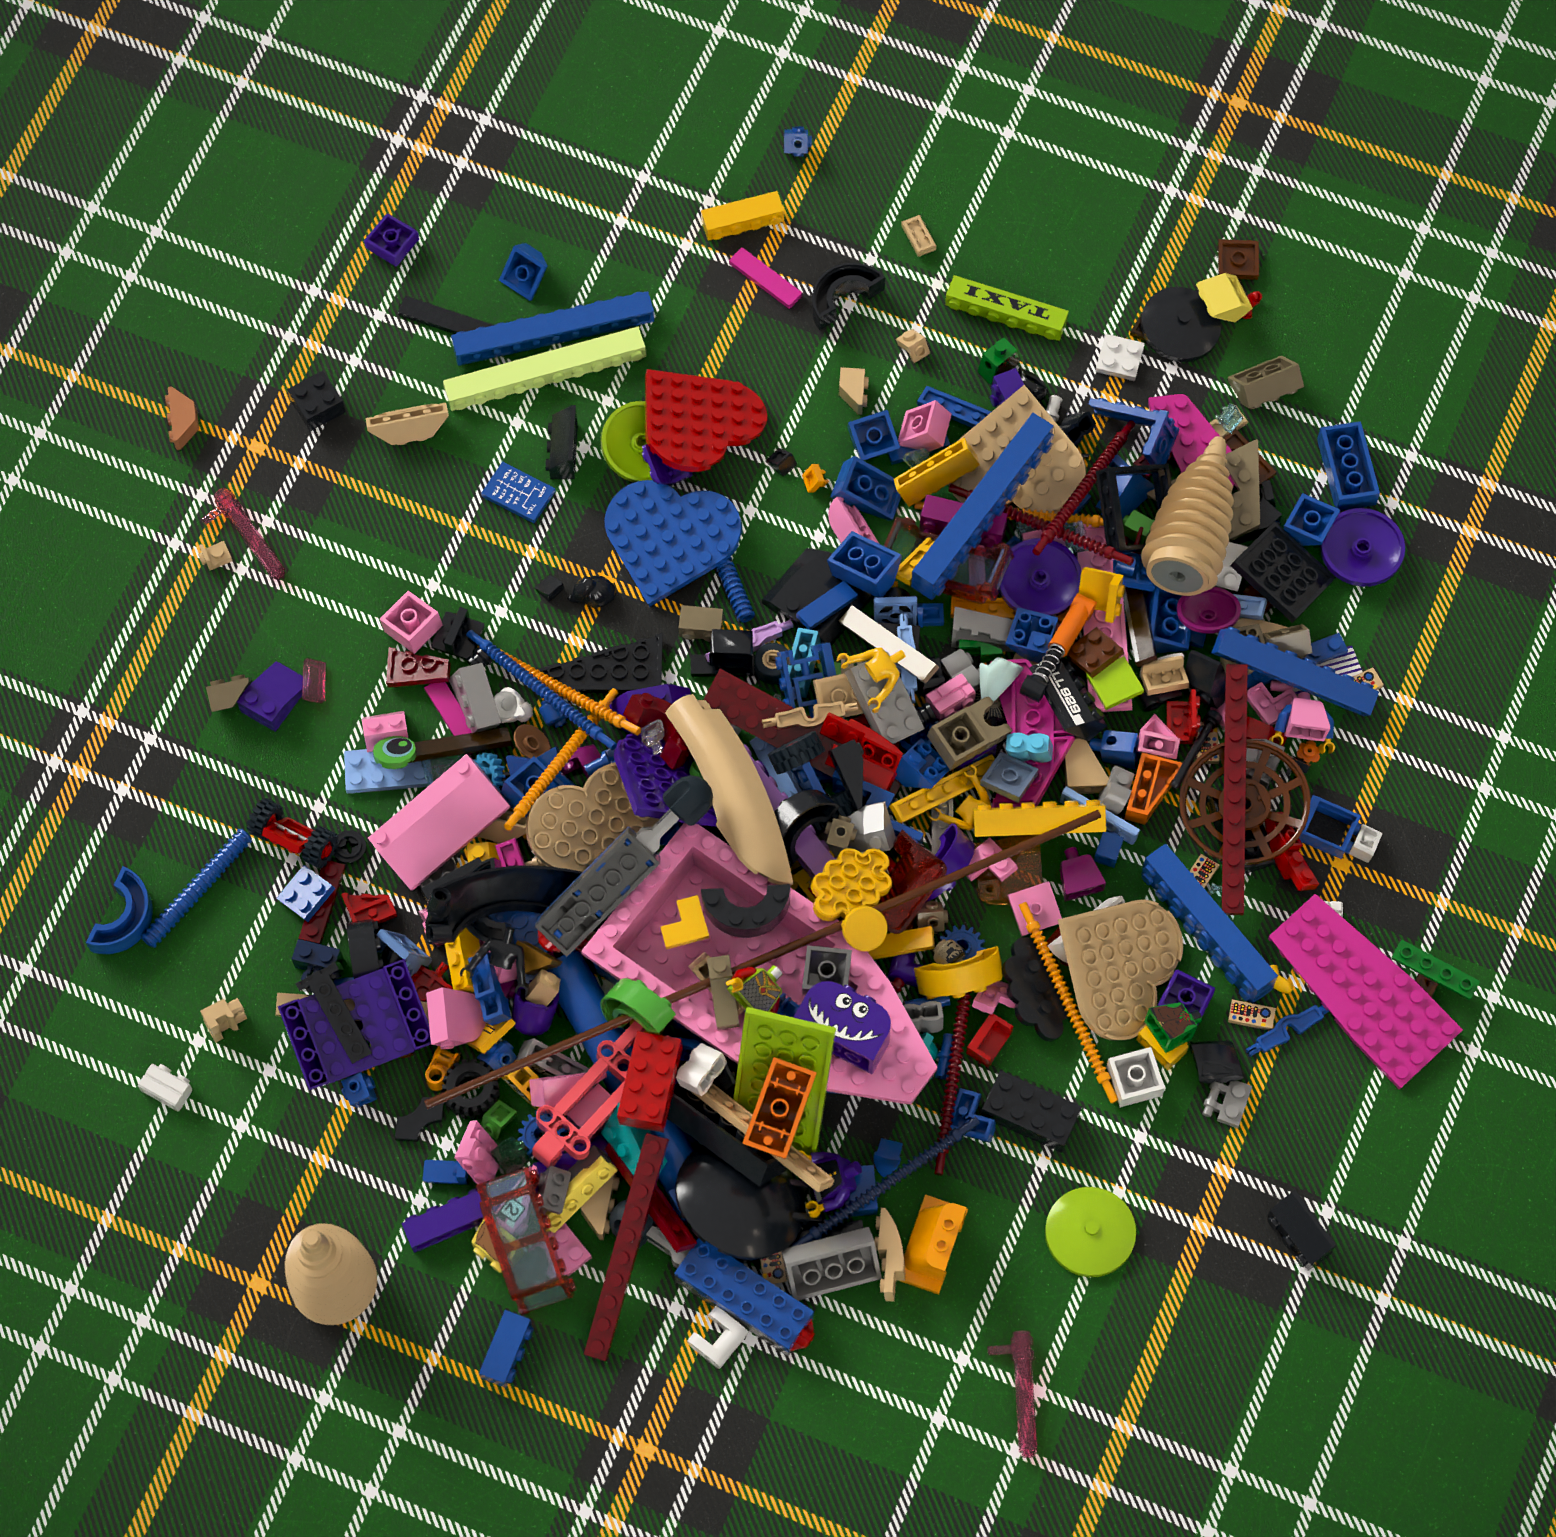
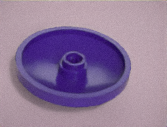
M1355 508L1338 514L1324 542L1320 545V550L1326 567L1334 576L1348 584L1367 587L1386 582L1395 575L1405 555V541L1399 527L1388 516L1372 509Z
M1041 538L1022 541L1013 546L1000 563L998 587L1002 598L1014 611H1017L1019 607L1054 617L1064 613L1070 608L1073 599L1079 593L1081 567L1077 558L1067 547L1054 540L1048 543L1038 556L1033 554L1032 550Z

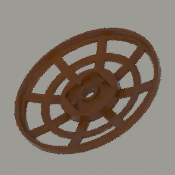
M1247 739L1246 748L1262 750L1258 763L1246 761V768L1255 769L1251 779H1246V800L1251 803V806L1245 809V831L1251 830L1255 841L1245 842V848L1259 846L1263 857L1245 859V865H1251L1272 860L1293 846L1306 827L1311 799L1306 777L1291 756L1270 743ZM1225 742L1208 749L1190 766L1183 779L1179 799L1181 818L1190 838L1208 855L1223 861V845L1219 853L1211 850L1197 837L1193 828L1205 825L1212 836L1223 842V835L1211 823L1223 819L1224 789L1221 792L1211 786L1224 774ZM1270 754L1286 763L1297 778L1284 783L1275 771L1266 766ZM1219 755L1223 767L1212 773L1205 784L1193 779L1195 773L1205 762ZM1263 773L1271 777L1278 787L1267 791L1259 783ZM1301 786L1304 800L1301 820L1289 817L1291 806L1289 791ZM1189 787L1201 792L1199 799L1201 817L1192 820L1188 819L1186 809ZM1207 795L1219 800V811L1209 815L1206 813ZM1280 795L1283 796L1284 800L1283 814L1270 811L1271 799ZM1267 819L1278 822L1279 824L1264 837L1259 826ZM1285 825L1297 828L1295 834L1284 846L1273 853L1271 852L1267 842L1275 838Z

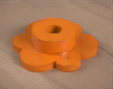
M1310 740L1306 744L1301 743L1299 745L1300 749L1297 751L1298 758L1308 763L1319 761V747H1316L1314 741Z

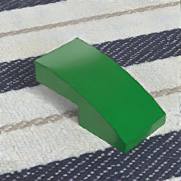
M959 640L958 650L962 649L971 656L980 655V663H991V661L998 657L1002 658V649L975 640Z

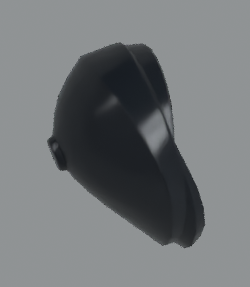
M1018 368V373L1028 390L1038 401L1044 400L1049 389L1045 387L1041 379L1028 370Z

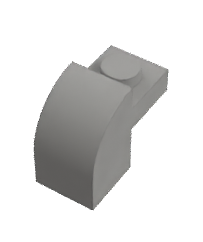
M1114 766L1107 786L1099 793L1097 800L1100 801V804L1105 805L1106 810L1116 816L1123 810L1129 799L1134 773Z

